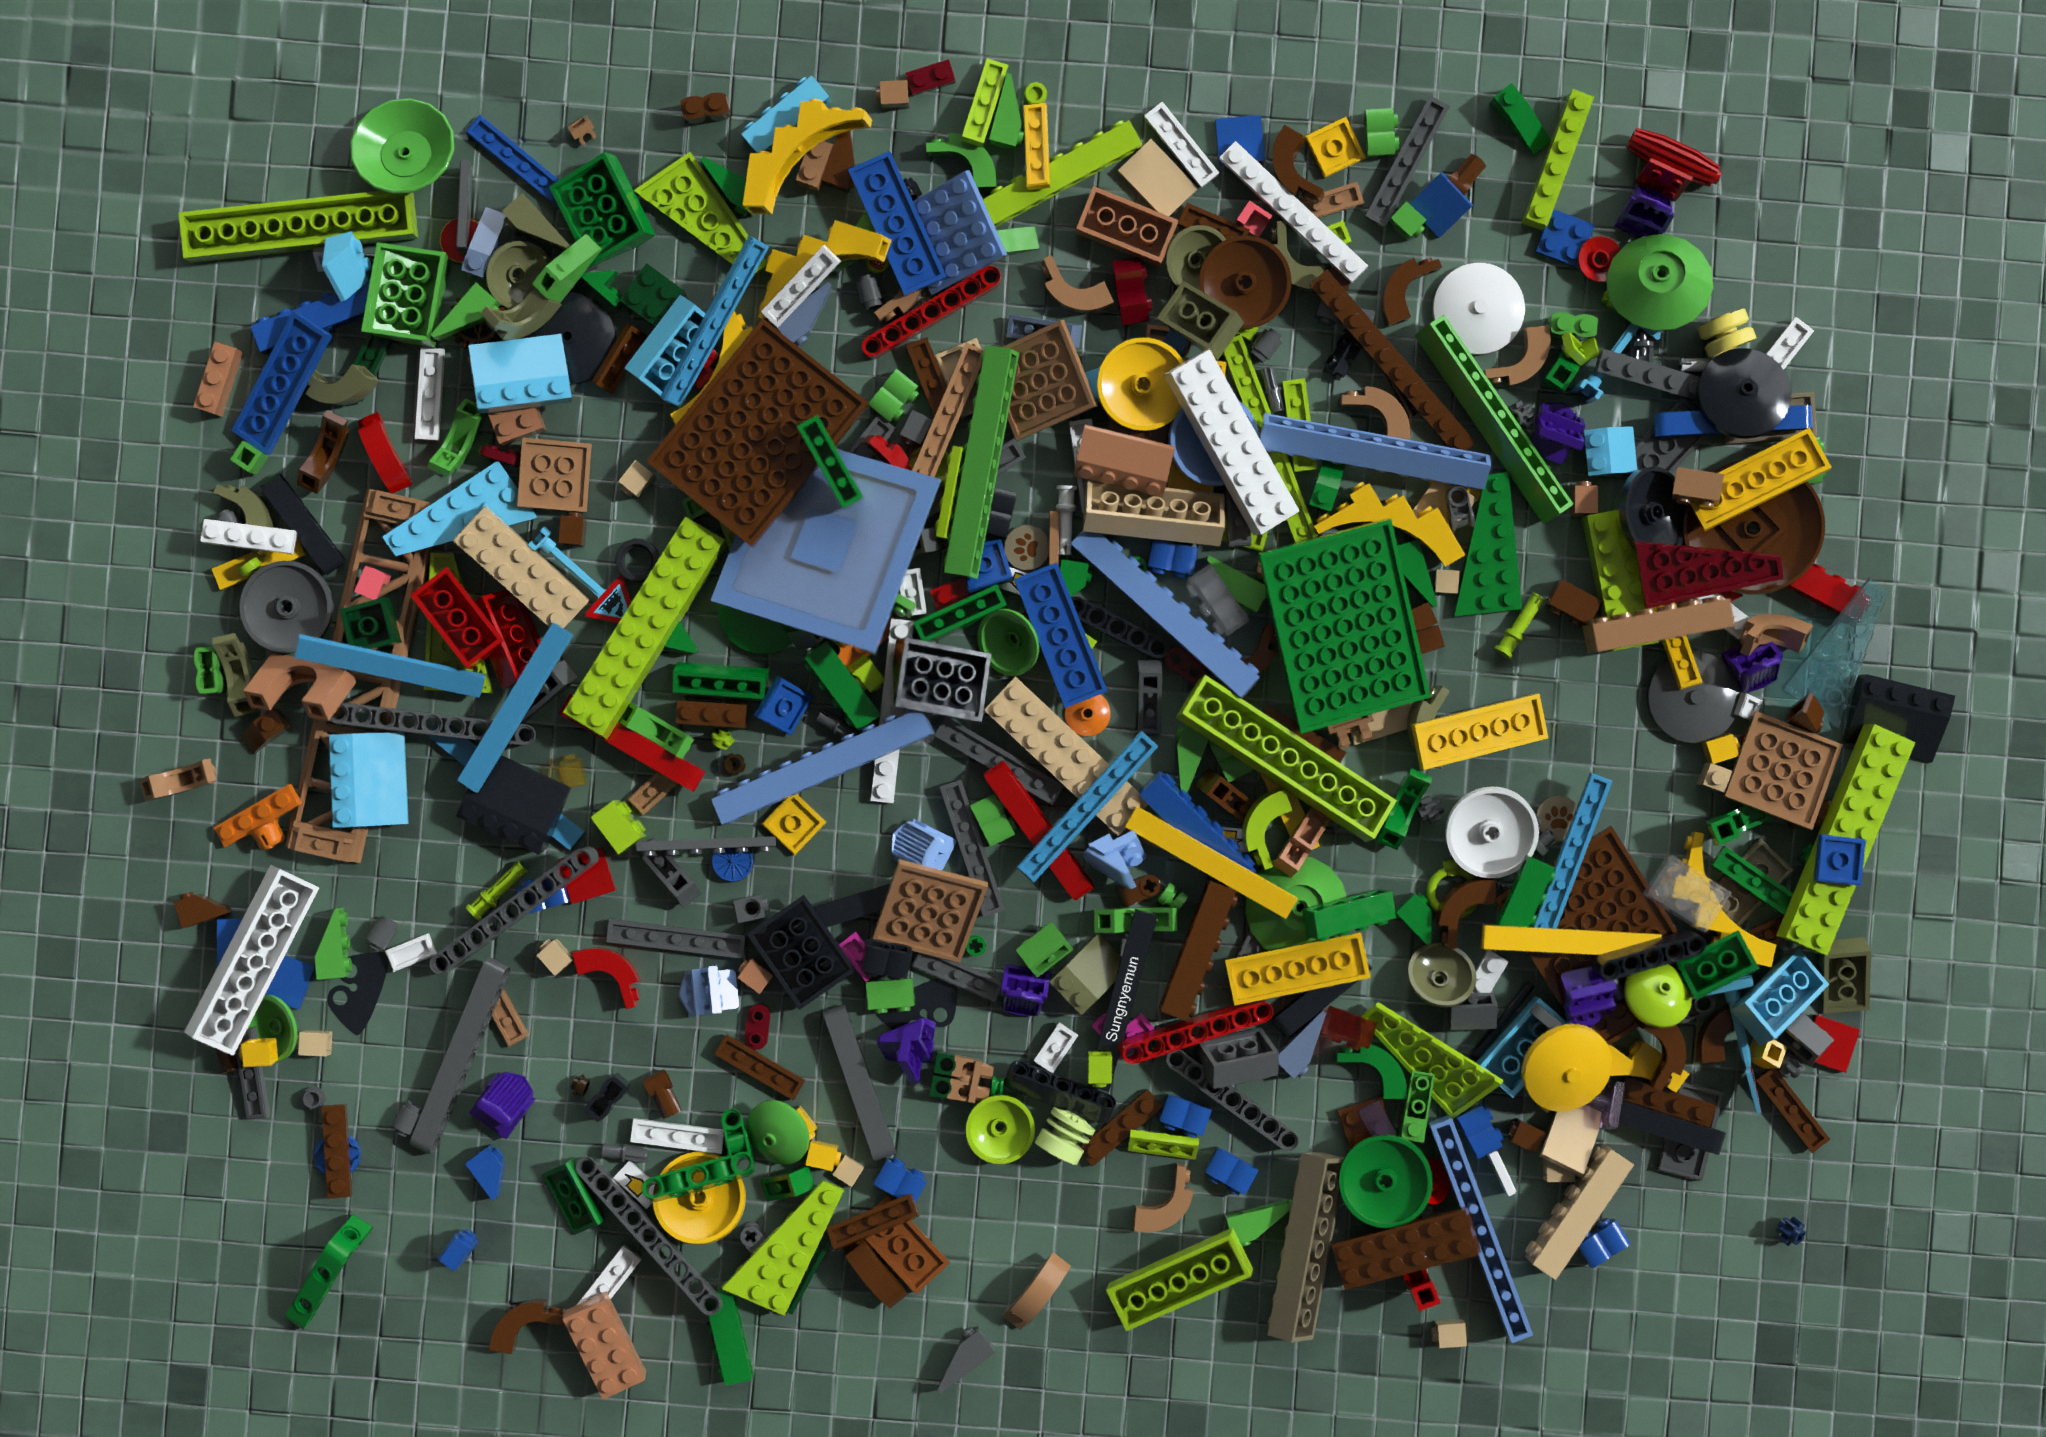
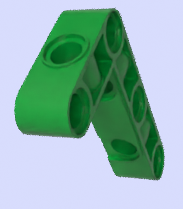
M728 1109L721 1117L728 1156L649 1178L642 1185L643 1194L650 1201L659 1202L724 1185L752 1175L755 1170L752 1145L741 1113L736 1109ZM731 1116H738V1123L736 1125L729 1126L727 1124ZM740 1161H749V1166L746 1170L738 1169ZM696 1173H704V1179L701 1182L695 1183L693 1181ZM652 1185H659L658 1193L649 1195V1188Z
M355 1214L349 1218L322 1251L284 1318L302 1330L308 1326L346 1261L364 1242L373 1226Z

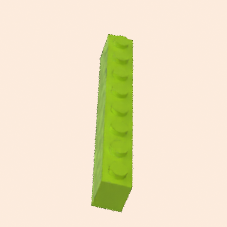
M1123 120L1111 126L1112 130L1106 133L1101 131L1091 137L1092 141L1086 144L1080 142L1071 148V152L1066 155L1060 153L1051 158V163H1049L1050 188L1027 190L1026 176L1019 175L1010 181L1011 184L1005 188L999 186L990 192L991 195L984 198L983 202L995 228L1139 151L1142 148V142L1130 120L1125 123Z

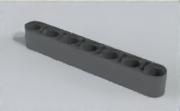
M843 1004L823 1011L827 1028L873 1160L878 1161L895 1155L896 1149L847 1007Z
M1180 1049L1165 1054L1166 1063L1172 1070L1281 1149L1292 1151L1298 1146L1299 1138L1290 1127L1232 1085L1218 1088L1215 1091L1208 1090L1207 1084L1209 1081L1205 1077L1202 1064L1188 1053ZM1173 1053H1180L1182 1060L1178 1064H1172L1170 1056ZM1193 1066L1201 1069L1200 1075L1195 1078L1188 1075L1189 1069ZM1230 1093H1235L1238 1096L1237 1102L1232 1105L1227 1104L1226 1096ZM1248 1107L1256 1108V1114L1252 1118H1247L1244 1115V1111ZM1268 1120H1272L1275 1123L1272 1131L1263 1130V1124ZM1285 1134L1293 1135V1141L1289 1145L1282 1144V1137Z

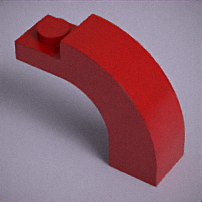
M376 412L359 420L360 429H358L361 440L376 471L390 493L394 494L412 485L408 470L389 439L380 413Z
M868 435L863 440V443L880 457L883 463L912 471L905 452L897 443H890L887 447V441L880 435Z
M602 947L586 948L572 953L578 975L591 971L607 972L617 980L626 1009L638 1005L637 1001L640 1000L637 987L633 988L632 984L639 982L640 977L633 964L626 957L614 950Z
M1426 1269L1402 1275L1419 1311L1441 1303L1435 1285Z

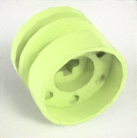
M1053 1107L1051 1114L1059 1120L1048 1117L1046 1121L1054 1129L1051 1131L1042 1128L1035 1143L1052 1155L1077 1165L1084 1153L1083 1149L1077 1145V1142L1088 1144L1090 1139L1082 1133L1093 1136L1095 1129L1080 1116L1068 1110L1065 1111Z

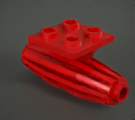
M1635 128L1626 146L1628 151L1647 163L1636 178L1635 183L1640 184L1644 188L1655 190L1675 201L1690 182L1710 187L1712 183L1717 184L1722 174L1719 171L1720 166L1699 151L1662 134Z

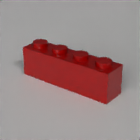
M1813 564L1800 579L1786 587L1850 622H1858L1871 599V596L1865 594V589L1857 585L1852 587L1846 584L1844 578L1835 574L1831 576L1825 573L1826 569L1817 564Z

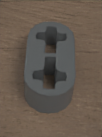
M1538 1003L1529 1011L1548 1029L1563 1025Z

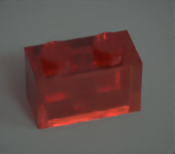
M1329 1006L1320 1032L1328 1034V1039L1341 1043L1343 1040L1347 1042L1346 1047L1359 1051L1360 1047L1369 1049L1378 1023L1346 1010Z

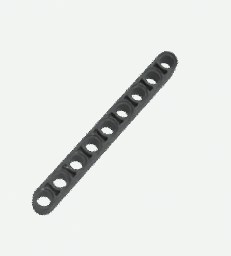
M344 702L340 704V707L345 710L344 718L337 719L334 715L330 718L333 723L474 740H482L484 735L478 736L473 732V726L476 723H482L486 728V733L493 720ZM360 709L366 710L369 714L366 722H361L357 719V712ZM383 712H389L392 716V722L389 725H385L380 721V715ZM409 714L416 719L415 725L411 728L406 727L403 723L404 717ZM430 717H434L439 721L437 730H430L427 727V720ZM453 720H458L462 723L461 732L454 733L451 731L450 723ZM520 723L508 744H531L536 738L535 728L529 724ZM527 728L531 730L532 738L529 741H523L519 737L521 729Z
M584 847L574 851L435 954L429 962L431 971L437 975H442L455 969L593 867L598 861L597 851L592 847ZM582 853H586L589 861L587 864L581 859ZM564 866H567L571 871L569 877L564 874ZM547 879L553 884L552 890L546 886ZM529 892L535 897L534 903L528 899ZM511 905L517 909L516 916L510 911ZM493 919L499 922V929L494 927ZM476 932H479L481 934V942H479L476 939ZM458 945H461L463 947V955L459 953ZM441 958L446 961V968L441 965Z
M490 957L483 963L412 1134L411 1146L430 1155L436 1151L511 970L510 966Z
M582 1157L576 1164L578 1175L693 1303L706 1315H714L720 1312L723 1307L721 1296L605 1167L594 1157ZM586 1161H590L593 1164V1170L589 1174L583 1170V1165ZM601 1178H606L609 1183L605 1191H602L598 1186ZM616 1195H621L624 1199V1204L620 1208L614 1205ZM632 1212H636L639 1215V1222L636 1225L631 1224L629 1221V1215ZM647 1229H651L655 1233L654 1240L651 1242L644 1238V1233ZM663 1246H667L670 1249V1256L667 1259H663L659 1253ZM678 1263H682L686 1268L683 1276H678L675 1272V1266ZM694 1280L701 1284V1291L699 1293L692 1292L690 1288ZM708 1298H714L717 1302V1307L714 1311L706 1307Z

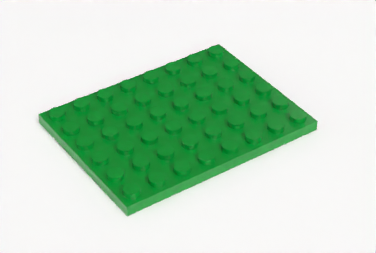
M1392 519L1380 520L1258 553L1296 724L1300 734L1431 698Z

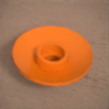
M1097 695L1065 708V719L1068 726L1075 733L1081 736H1094L1102 732L1108 725L1110 707L1102 695ZM1085 709L1092 711L1090 718L1084 716L1083 712Z

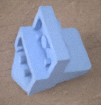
M913 818L912 822H905L892 833L891 852L894 856L893 860L897 862L901 859L943 870L957 840Z
M1134 830L1115 840H1112L1110 834H1107L1089 844L1090 848L1085 850L1082 857L1093 868L1127 889L1137 887L1128 868L1139 865L1147 857Z
M717 966L684 971L685 977L682 980L678 997L688 1012V1017L721 1013V1010L735 1009L739 1006L736 972L734 970L717 971Z

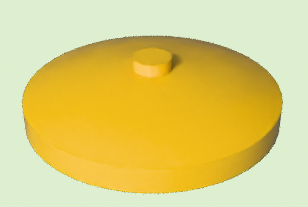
M1152 338L1130 339L1116 346L1105 357L1097 376L1098 398L1107 415L1119 425L1136 431H1151L1167 425L1175 419L1182 407L1163 374L1184 362L1183 359L1171 346Z
M1580 1024L1557 1026L1538 1037L1528 1049L1522 1064V1082L1530 1097L1541 1107L1552 1111L1574 1110L1591 1102L1604 1089L1612 1070V1055L1606 1041L1592 1028Z
M703 1151L687 1153L670 1162L660 1175L722 1156ZM696 1173L693 1181L695 1183L701 1182L704 1179V1173ZM738 1179L688 1195L653 1202V1207L660 1225L673 1238L691 1245H705L724 1238L736 1227L745 1209L746 1191L743 1180ZM657 1184L654 1187L653 1195L659 1191V1185Z

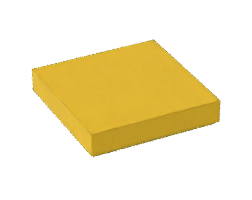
M1347 117L1304 137L1324 179L1366 158Z
M796 794L786 798L762 825L776 836L791 853L796 855L825 825L826 821Z

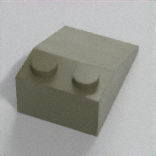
M523 193L502 210L506 216L503 220L516 234L521 232L529 239L562 252L570 247Z
M1185 281L1180 284L1157 317L1160 322L1201 351L1210 349L1216 360L1220 358L1244 324V321L1236 311Z
M1098 933L1051 977L1049 982L1082 1015L1115 982L1122 956Z
M1864 937L1836 939L1833 941L1828 955H1817L1818 972L1829 983L1821 992L1823 1014L1870 1010L1871 950Z

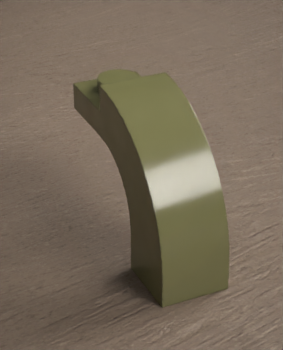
M1277 221L1275 228H1271V241L1275 242L1273 245L1280 250L1289 265L1292 280L1291 288L1301 292L1315 293L1309 284L1324 271V266H1304L1297 263L1288 252L1286 221Z
M534 286L528 296L516 307L501 311L486 306L481 315L487 320L486 324L502 339L514 340L525 337L539 329L556 313L562 304L558 301L547 299Z
M352 364L339 381L330 383L315 369L307 384L310 388L305 394L322 403L349 405L359 402L368 396L380 380L364 366Z
M217 484L213 492L219 497L239 505L245 513L246 524L273 528L270 511L259 496L244 486H241L239 490L229 484H226L225 487ZM247 549L262 557H265L267 551Z
M235 633L212 638V645L225 671L228 688L227 702L234 716L258 712L257 708L250 707L243 692L254 677L252 664L244 643L239 642Z
M1434 685L1429 688L1431 698L1412 703L1408 715L1407 729L1409 740L1416 753L1411 725L1435 719L1437 711L1450 692L1444 686ZM1444 765L1438 766V767H1434V768L1442 769V768L1444 767Z

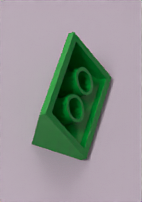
M1739 930L1706 946L1702 954L1676 962L1695 1000L1760 969Z
M574 1157L542 1174L573 1235L595 1227L605 1219L590 1187L578 1175L576 1171L577 1163Z

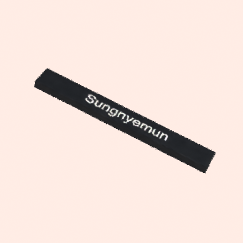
M1138 909L1134 911L1096 1052H1111L1112 1079L1119 1058L1118 1047L1124 1040L1158 917L1157 914ZM1087 1081V1086L1109 1092L1111 1084H1106V1087H1094L1093 1084H1088Z

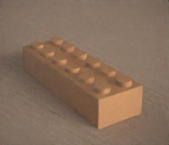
M1722 595L1704 598L1702 599V604L1699 603V600L1679 603L1680 608H1677L1676 604L1656 607L1657 612L1655 613L1654 609L1651 608L1635 611L1633 617H1631L1629 612L1611 616L1612 621H1608V617L1588 620L1589 625L1582 626L1587 653L1733 627L1735 622L1730 599L1722 600Z

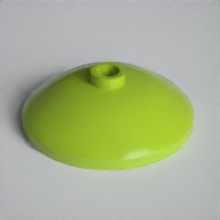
M1669 964L1629 975L1625 980L1624 996L1627 1005L1632 1013L1647 1025L1657 1028L1672 1027L1680 1023L1690 1011L1692 1003L1691 990L1683 975Z
M994 1095L981 1100L971 1110L966 1122V1137L969 1146L978 1157L993 1164H1007L1022 1157L1029 1150L1035 1135V1124L1029 1109L1018 1099L1007 1095ZM1002 1123L1004 1125L1003 1129L997 1130L995 1128L996 1124Z

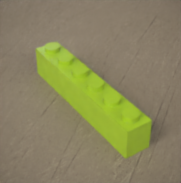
M1574 89L1568 94L1522 219V224L1541 231L1548 226L1594 96Z

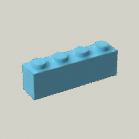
M812 75L808 79L806 77L802 78L796 84L797 88L791 93H784L778 99L779 103L773 108L771 106L766 108L761 113V118L755 123L752 121L744 127V132L741 135L755 153H759V151H772L775 127H784V125L797 127L800 101L818 99L825 105L831 102L829 95Z

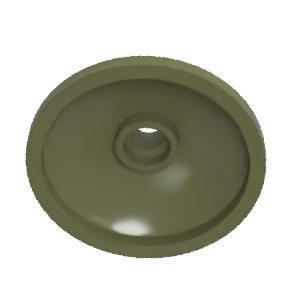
M1204 225L1190 226L1178 232L1169 243L1165 256L1166 271L1172 283L1178 288L1185 281L1200 290L1199 277L1202 265L1208 254L1217 245L1225 241L1226 238L1216 229ZM1193 255H1195L1197 258L1195 263L1191 262V257Z
M518 240L503 244L491 255L487 263L485 278L489 292L501 305L510 309L516 307L528 296L534 288L532 284L545 266L551 262L549 256L543 249L531 242ZM517 269L519 272L518 276L513 277L512 272Z
M1430 943L1428 946L1425 945L1419 948L1413 954L1408 964L1407 976L1411 988L1419 998L1431 1005L1438 1007L1459 1005L1469 998L1475 988V967L1471 959L1459 948L1447 949L1443 946V943ZM1435 980H1440L1442 984H1438Z

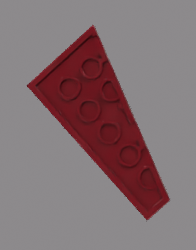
M1634 541L1646 609L1784 579L1781 557L1777 554Z

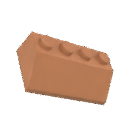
M1085 425L1073 476L1163 498L1175 446Z

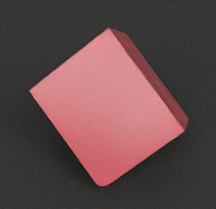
M1249 200L1236 220V224L1250 229L1249 233L1251 235L1259 237L1271 220L1272 215Z
M365 566L354 592L376 600L383 585L389 583L391 575Z

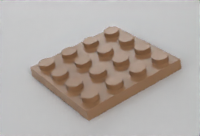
M1059 320L1003 346L1004 348H1011L1019 352L1007 418L1016 441H1020L1098 406L1064 320Z
M1755 711L1723 797L1811 831L1843 744Z
M899 859L872 939L888 943L905 944L911 946L912 951L960 963L985 897L988 882Z

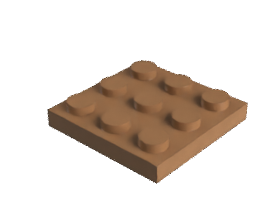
M522 437L517 507L587 513L592 444Z

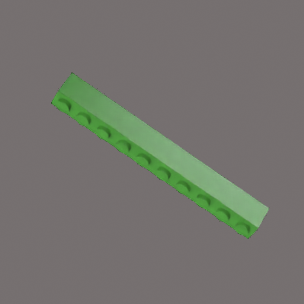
M1445 315L1434 320L1414 336L1507 472H1509V475L1542 523L1545 524L1571 507L1573 502Z
M986 345L985 351L981 355L982 368L981 374L977 378V396L973 400L974 412L968 426L970 434L964 448L965 461L960 469L961 483L956 491L957 504L956 510L952 514V532L948 536L949 548L943 562L944 573L974 579H978L1019 358V352L1011 348Z

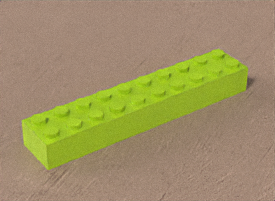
M384 191L178 212L183 258L191 263L313 250L316 247H325L326 238L351 231L356 240L359 239L362 245L419 239L413 192L392 194Z
M685 516L565 708L564 714L606 740L608 739L663 651L664 645L678 622H681L728 545L725 539Z
M1206 675L1198 679L1175 717L1365 842L1375 839L1397 801Z
M1875 724L1863 725L1818 833L1866 839L1863 868L1915 745V742ZM1817 836L1776 936L1814 953L1828 955L1856 885L1813 880Z

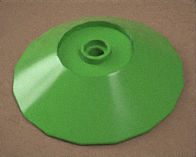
M411 98L389 100L371 109L357 123L350 141L351 162L359 177L374 189L392 194L416 192L433 184L448 168L454 153V131L446 116L430 103Z
M1667 234L1646 235L1626 244L1612 259L1606 276L1608 297L1618 314L1633 325L1652 331L1675 330L1694 321L1708 306L1714 288L1712 269L1703 253L1687 240ZM1662 273L1665 277L1660 278L1657 274Z
M1306 857L1299 871L1292 878L1275 866L1266 870L1262 869L1257 873V875L1298 898L1286 919L1247 896L1245 915L1253 936L1264 949L1271 951L1316 941L1315 938L1306 937L1303 912L1296 910L1298 903H1301L1303 909L1347 898L1342 881L1329 866L1313 857ZM1332 935V936H1329V939H1330V938L1339 937V936Z

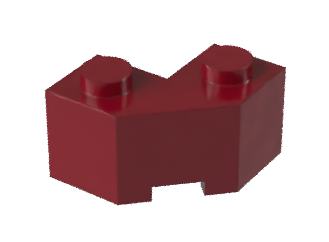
M1139 257L1112 261L1114 284L1117 291L1122 325L1149 321V311L1153 310L1151 298H1146L1143 280L1147 279L1145 265L1141 266Z

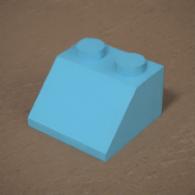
M352 231L326 238L322 267L342 302L369 281L372 264L370 259L365 257L362 244L359 239L356 240Z
M1606 427L1584 430L1589 477L1628 474L1637 471L1633 427Z

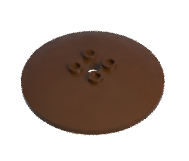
M1743 460L1731 462L1729 464L1721 466L1720 468L1714 470L1713 473L1723 471ZM1807 481L1705 532L1689 504L1686 506L1684 513V541L1686 546L1779 555L1781 557L1784 579L1731 590L1740 594H1767L1793 584L1814 564L1824 541L1825 516L1818 495ZM1754 523L1759 526L1760 531L1752 535L1747 532L1746 527Z

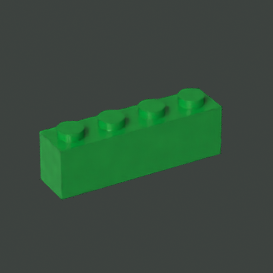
M818 415L798 425L797 428L842 509L845 510L863 500V495Z
M996 584L913 623L921 641L933 643L983 620L985 616L993 611L1008 608Z
M825 639L817 647H813L803 654L806 659L803 662L804 666L810 674L815 671L819 679L816 682L824 692L829 690L833 697L830 701L836 709L842 708L847 714L843 718L851 729L855 726L860 731L881 715Z
M677 662L673 670V693L764 699L768 691L769 669Z
M1525 855L1495 925L1533 927L1537 915H1535L1537 907H1541L1546 898L1545 889L1547 885H1551L1554 881L1556 873L1553 871L1555 867Z
M1377 889L1302 909L1306 937L1315 938L1318 942L1329 940V936L1348 935L1349 931L1354 929L1356 931L1367 930L1369 925L1388 924V920L1396 918L1393 891Z
M722 1288L716 1289L715 1291L723 1300V1307L720 1312L709 1315L710 1321L707 1322L709 1335L714 1336L715 1344H712L714 1357H718L720 1366L717 1367L719 1379L724 1380L725 1386L752 1380L754 1372L736 1295ZM714 1298L707 1299V1309L711 1311L716 1309L717 1302Z

